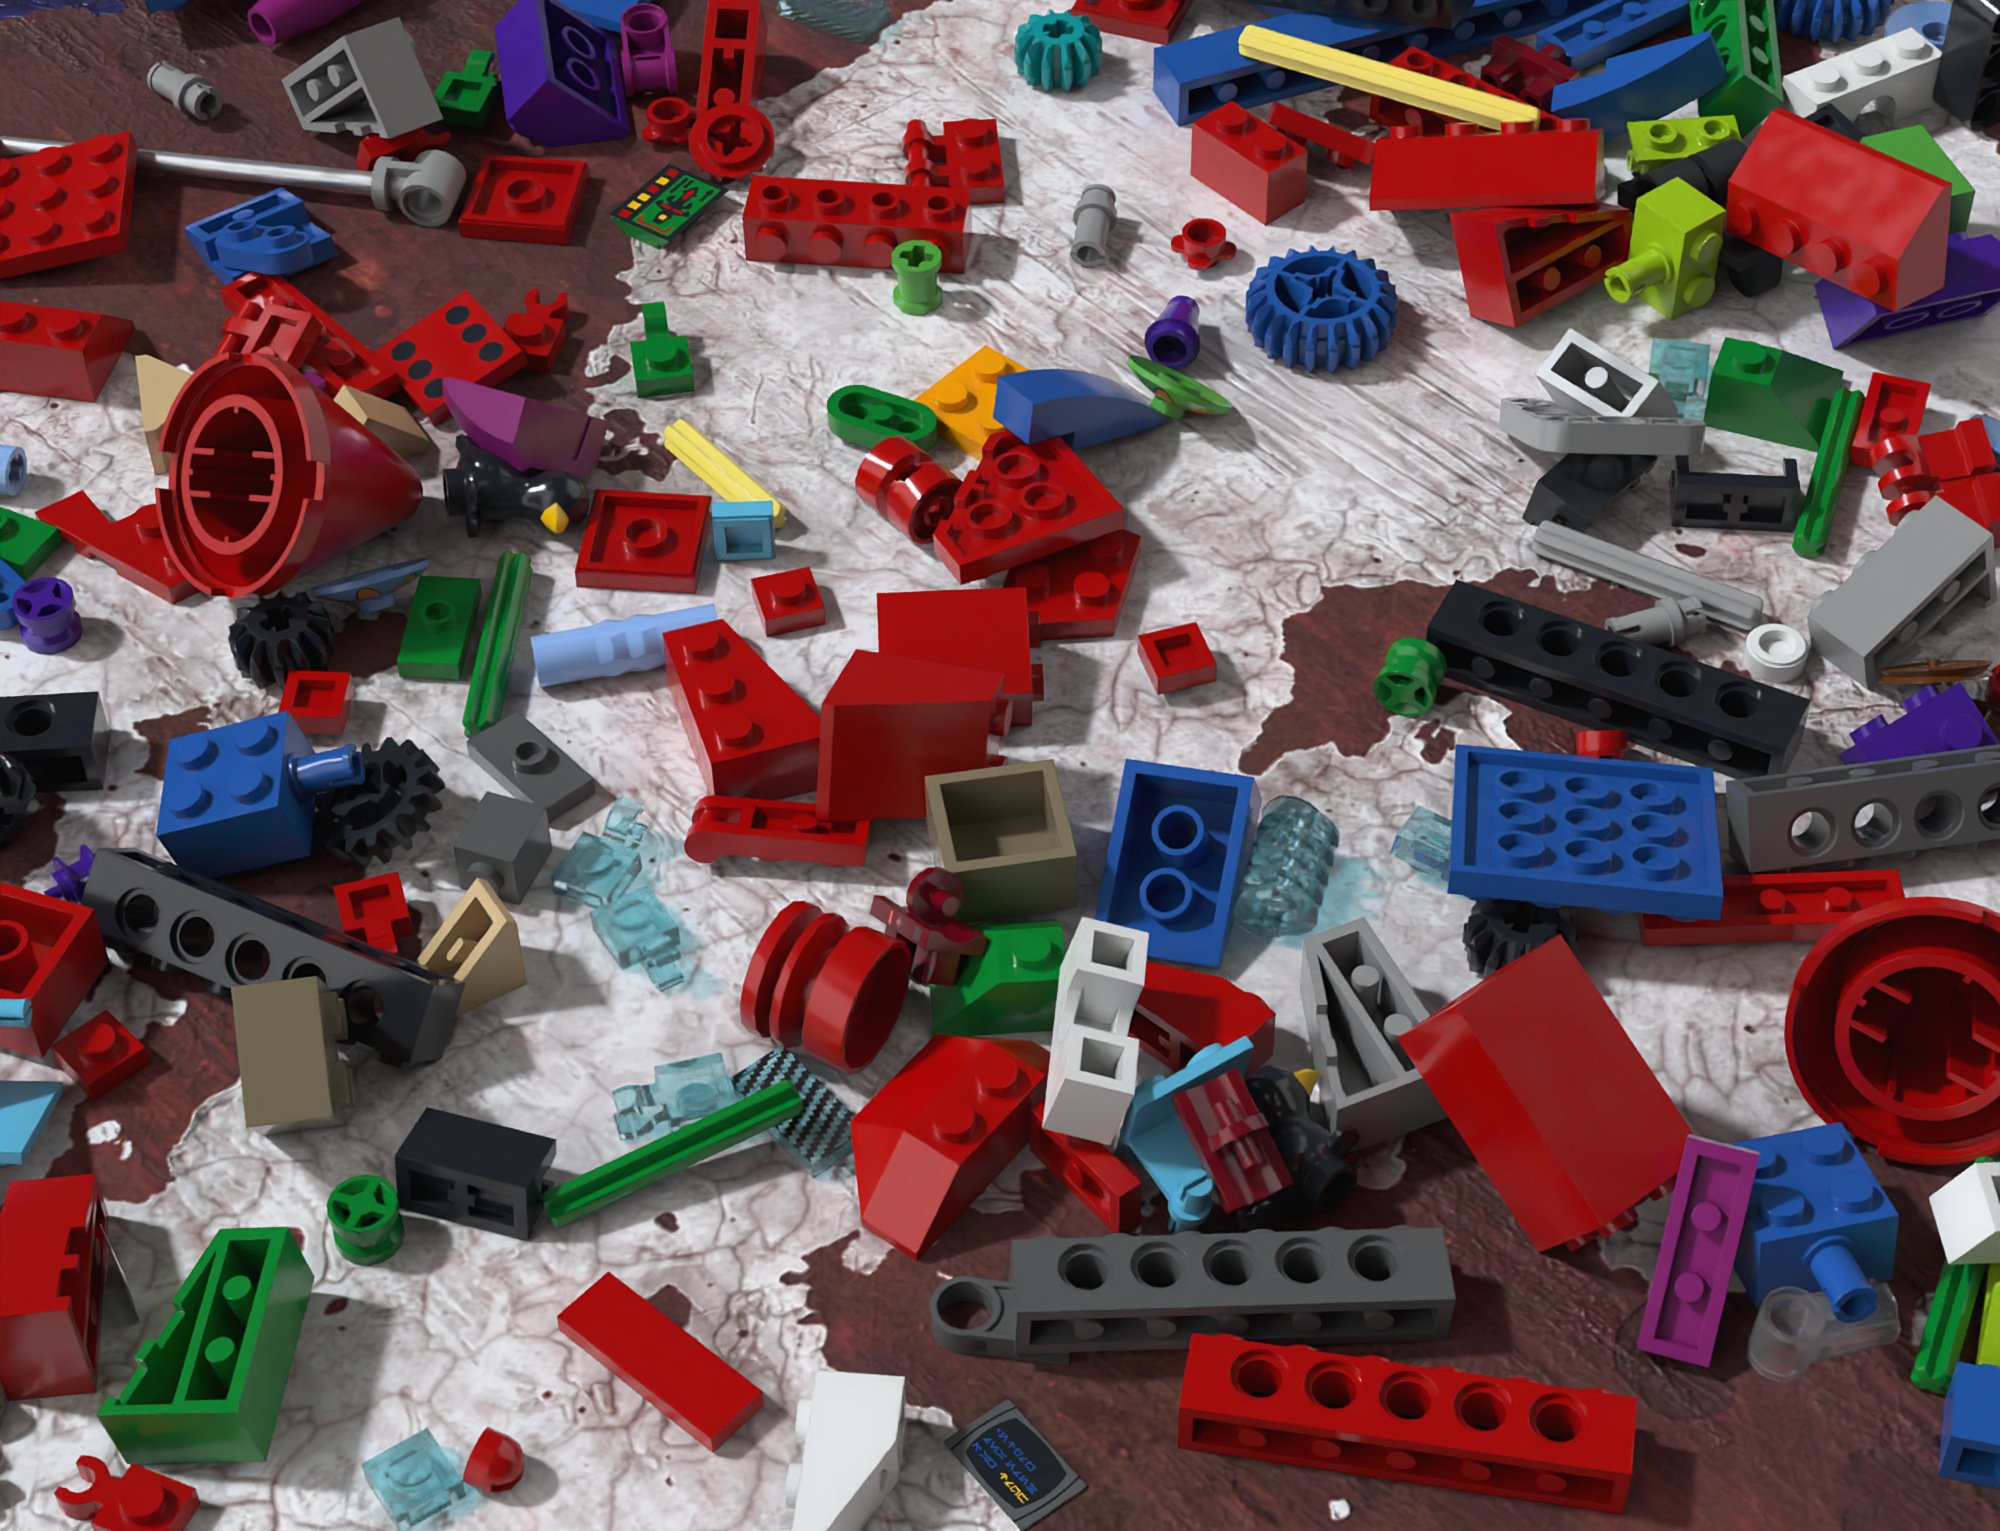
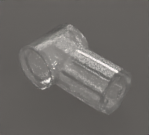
M1874 1278L1868 1279L1870 1285L1879 1295V1299H1876L1878 1302L1876 1310L1862 1321L1843 1323L1834 1316L1832 1307L1823 1291L1809 1293L1804 1289L1794 1286L1776 1288L1770 1291L1761 1303L1747 1341L1746 1353L1748 1361L1764 1377L1778 1382H1786L1802 1377L1809 1369L1811 1363L1895 1343L1901 1332L1897 1313L1898 1303L1887 1283L1880 1284Z

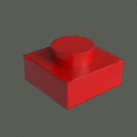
M810 567L751 579L752 597L766 637L826 625L825 607Z
M1196 622L1138 635L1137 653L1157 695L1216 681L1217 663Z
M289 670L278 713L288 710L303 734L343 735L354 693L351 673Z
M107 1009L50 1046L55 1063L93 1101L150 1064L145 1046Z

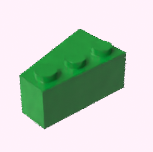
M288 1227L226 1228L218 1230L171 1301L176 1309L175 1313L157 1340L146 1339L135 1355L134 1359L139 1367L118 1399L108 1396L96 1414L127 1464L266 1462L315 1279Z

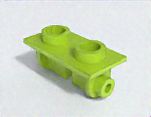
M1725 115L1627 122V129L1633 150L1627 151V169L1629 172L1637 171L1640 176L1729 139H1738L1742 142L1735 116Z

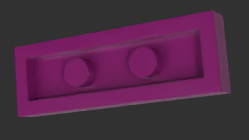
M1688 1134L1636 1349L1709 1368L1761 1152Z

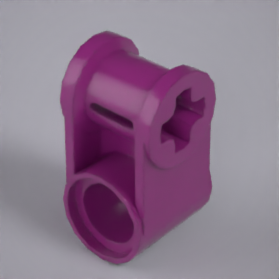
M647 3L627 8L620 18L623 42L621 58L626 99L634 98L636 92L668 90L670 94H678L674 47L670 43L668 19L665 10L657 5Z

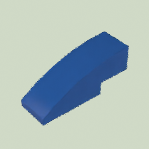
M1711 30L1608 58L1606 60L1605 72L1555 85L1551 114L1560 119L1590 118V128H1604V142L1627 134V122L1658 120L1701 97L1725 81L1728 72Z
M1067 369L1027 370L998 376L993 412L995 420L1027 445L1060 436L1072 451L1162 426L1165 416L1129 388L1109 378L1085 371Z

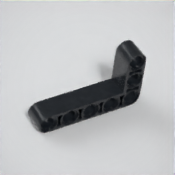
M1953 0L1933 90V100L1937 105L1976 132L1983 131L2000 123V0Z

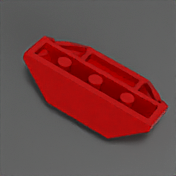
M936 1034L850 1121L862 1227L917 1262L1030 1142L1029 1109L1046 1098L1051 1052L1030 1040Z

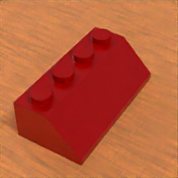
M1777 108L1771 111L1728 181L1726 232L1896 312L1944 288L1952 183L1789 111Z
M1590 118L1556 120V130H1534V120L1500 122L1501 132L1479 133L1478 123L1445 124V134L1424 135L1423 125L1391 126L1390 136L1376 139L1369 197L1370 211L1596 203L1605 195L1604 128H1590Z
M0 301V391L95 403L135 331L134 322L101 313Z

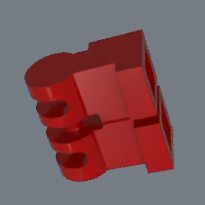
M1982 417L1959 421L1956 428L1922 436L1913 434L1893 436L1881 441L1870 450L1869 457L1874 472L1883 475L1878 481L1881 497L1892 501L1886 507L1887 517L1891 525L1898 526L1905 515L1912 510L1919 511L1937 495L1991 532L1994 537V548L2000 547V473H1993L1997 463Z

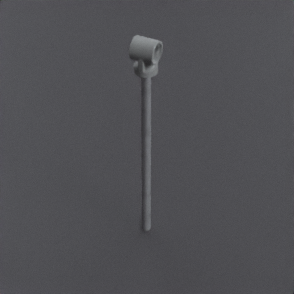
M0 136V157L15 158L36 153L46 147H62L75 143ZM138 149L136 171L371 193L376 210L393 212L396 209H401L410 220L427 227H436L447 222L466 182V172L463 165L454 156L439 150H426L420 153L414 163L401 162L395 157L381 156L377 159L373 172Z

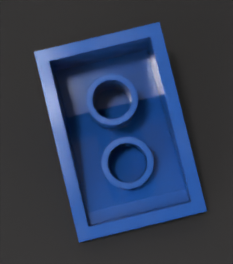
M1126 759L1094 919L1149 933L1147 959L1220 970L1249 869L1262 803V797L1255 778Z

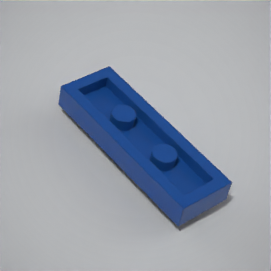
M1606 0L1537 32L1535 50L1540 52L1546 45L1550 43L1556 44L1566 51L1565 65L1580 71L1687 20L1690 2L1687 0Z

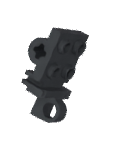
M1729 139L1689 155L1687 158L1679 159L1617 185V204L1621 207L1629 208L1630 212L1635 215L1637 198L1676 177L1681 178L1726 210L1722 233L1723 243L1719 251L1717 267L1726 264L1730 280L1736 290L1743 296L1750 298L1779 285L1782 277L1783 258L1726 232L1728 181L1748 150V147L1740 140Z

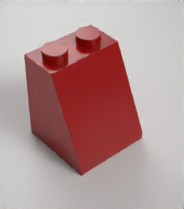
M856 649L821 706L816 819L847 821L926 818L925 776L1008 765V757L999 755L1000 737L1007 736L1013 711L1012 699L1003 698L1005 674Z

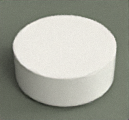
M1782 624L1761 625L1753 629L1747 637L1743 655L1745 667L1752 675L1767 682L1784 683L1798 678L1805 669L1809 651L1808 642L1800 632Z

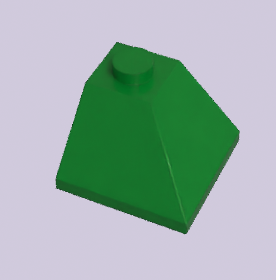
M1725 337L1711 373L1703 422L1706 423L1707 427L1817 453L1834 393L1840 388L1844 371L1781 349L1763 346L1752 341Z
M1046 919L968 924L988 937L983 956L963 954L956 986L929 984L933 1037L936 1034L979 1036L1053 1031L1059 973L1065 958L1062 926L1058 920Z

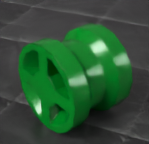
M1402 638L1395 641L1385 656V667L1380 670L1374 681L1373 691L1376 699L1384 708L1397 715L1419 717L1426 714L1436 699V688L1443 682L1447 673L1448 664L1445 656L1436 646L1425 640Z
M372 1175L351 1177L338 1184L330 1194L326 1206L330 1225L333 1227L336 1249L340 1255L353 1264L366 1266L382 1263L394 1256L403 1244L405 1230L402 1216L399 1213L397 1193L393 1186L379 1176Z

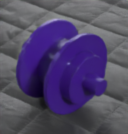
M83 844L80 845V860L69 866L60 858H53L55 872L50 874L53 888L44 891V895L80 905L96 853L92 854L90 849Z

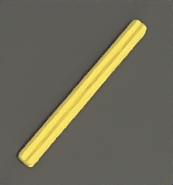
M1252 24L1247 25L1239 37V53L1248 58L1469 123H1478L1480 126L1500 132V122L1534 120V130H1537L1539 127L1540 110L1531 105Z

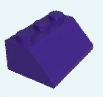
M519 0L495 26L506 121L511 128L522 137H532L548 148L624 139L630 133L615 38L558 0Z
M1957 232L1948 235L1944 288L1896 312L1822 278L1814 287L1833 349L1989 315L2000 306V241L1992 234L1970 239L1967 232Z

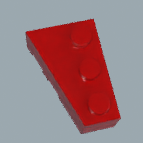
M1597 201L1596 203L1506 206L1449 213L1470 316L1506 326L1518 327L1607 278L1608 276L1605 275L1607 270L1628 261L1633 228L1629 208Z
M724 619L662 633L668 686L709 796L716 795L777 801L817 791L821 718Z
M96 1174L9 1182L3 1210L0 1211V1381L8 1401L97 1393L107 1244L100 1224L106 1236H108L109 1214Z

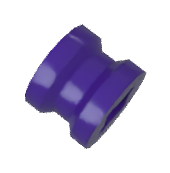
M43 577L29 581L14 593L12 599L13 610L16 619L21 623L19 629L23 644L30 651L51 655L64 652L74 646L81 638L83 632L79 613L75 610L76 602L72 587L66 581L58 578Z

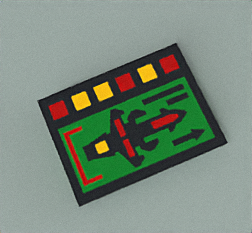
M668 164L612 211L609 216L626 235L659 249L673 240L686 227L697 221L729 189L672 164Z

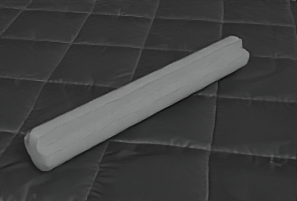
M1550 520L1542 521L1534 534L1532 542L1533 552L1553 561L1657 599L1672 597L1675 601L1685 599L1687 596L1696 595L1703 607L1694 610L1695 613H1705L1706 617L1744 631H1752L1761 618L1764 601L1761 597Z

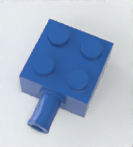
M288 710L170 739L156 836L178 866L210 879L310 856L317 793L350 785L357 786L363 784L365 780V767L360 751H356L357 746L353 743L346 744L341 748L315 753Z
M1838 1122L1731 1143V1145L1761 1152L1733 1265L1754 1306L1758 1307L1824 1293L1832 1307L1834 1316L1840 1322L1856 1323L1869 1317L1878 1306L1876 1299H1879L1878 1293L1870 1284L1892 1279L1899 1214L1843 1124Z

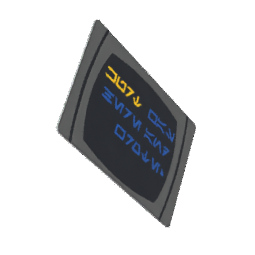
M1008 1399L944 1440V1445L1019 1530L1026 1529L1086 1488L1083 1480Z

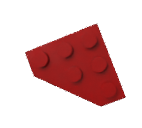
M1006 429L989 435L982 447V460L976 470H969L954 496L955 508L948 520L941 519L933 533L935 554L960 585H964L1125 528L1124 508L1060 436L1027 445L1010 430Z

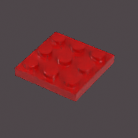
M131 131L114 135H97L88 141L62 147H46L36 153L11 159L0 158V279L127 250L138 146Z

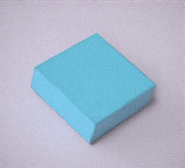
M772 501L712 502V525L716 560L776 559Z

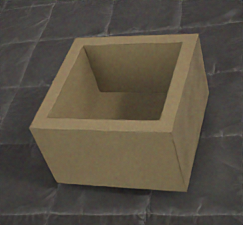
M1054 759L925 776L927 831L935 867H941L954 873L961 881L964 889L963 903L955 917L965 923L1077 908V851Z
M317 976L231 987L246 1128L266 1136L346 1125L344 1109L356 1107V1095L351 1066L345 1067L344 1061L339 1062L337 1040L348 1039V1022L344 999L338 998L336 991L331 992V989Z

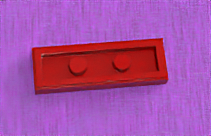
M609 1271L557 1315L558 1327L561 1333L712 1453L764 1406L763 1391Z

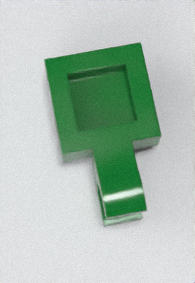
M473 49L469 54L467 64L462 73L446 71L433 95L443 116V119L437 122L482 129L499 96L498 73L489 72L490 65L495 58L493 51Z
M664 301L641 304L646 340L630 342L638 398L695 391L687 336L669 337Z

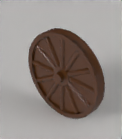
M1929 659L1928 662L1887 666L1877 669L1883 675L1878 683H1929L1930 685L1934 683L1935 685H1941L1942 682L1985 678L1994 675L1987 669L1993 661H1941V659Z

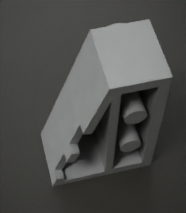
M399 17L344 35L282 79V83L303 130L331 133L351 130L354 135L364 136L369 133H379L380 138L390 139L443 119L417 59L416 44L412 36L405 31Z
M1935 495L1919 511L1912 510L1905 515L1898 524L1894 535L1877 551L1870 550L1865 553L1856 563L1852 574L1836 590L1824 592L1814 602L1807 616L1811 648L1868 690L1883 677L1877 670L1878 668L1907 663L1921 652L1922 646L1917 644V642L1937 629L1944 635H1948L1959 627L1960 619L1956 615L1974 603L1986 609L1997 601L1993 534Z
M1363 917L1304 938L1300 994L1315 1070L1320 1072L1317 1082L1327 1131L1332 1135L1335 1130L1349 1125L1353 1126L1357 1133L1360 1134V1139L1354 1147L1359 1146L1363 1150L1448 1118V1115L1397 1040L1398 1037L1428 1018L1430 1014L1367 920Z

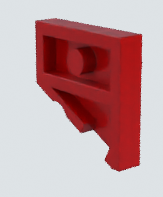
M1273 101L1265 120L1277 126V131L1303 148L1307 139L1327 147L1323 158L1352 170L1357 160L1369 165L1375 151V143Z

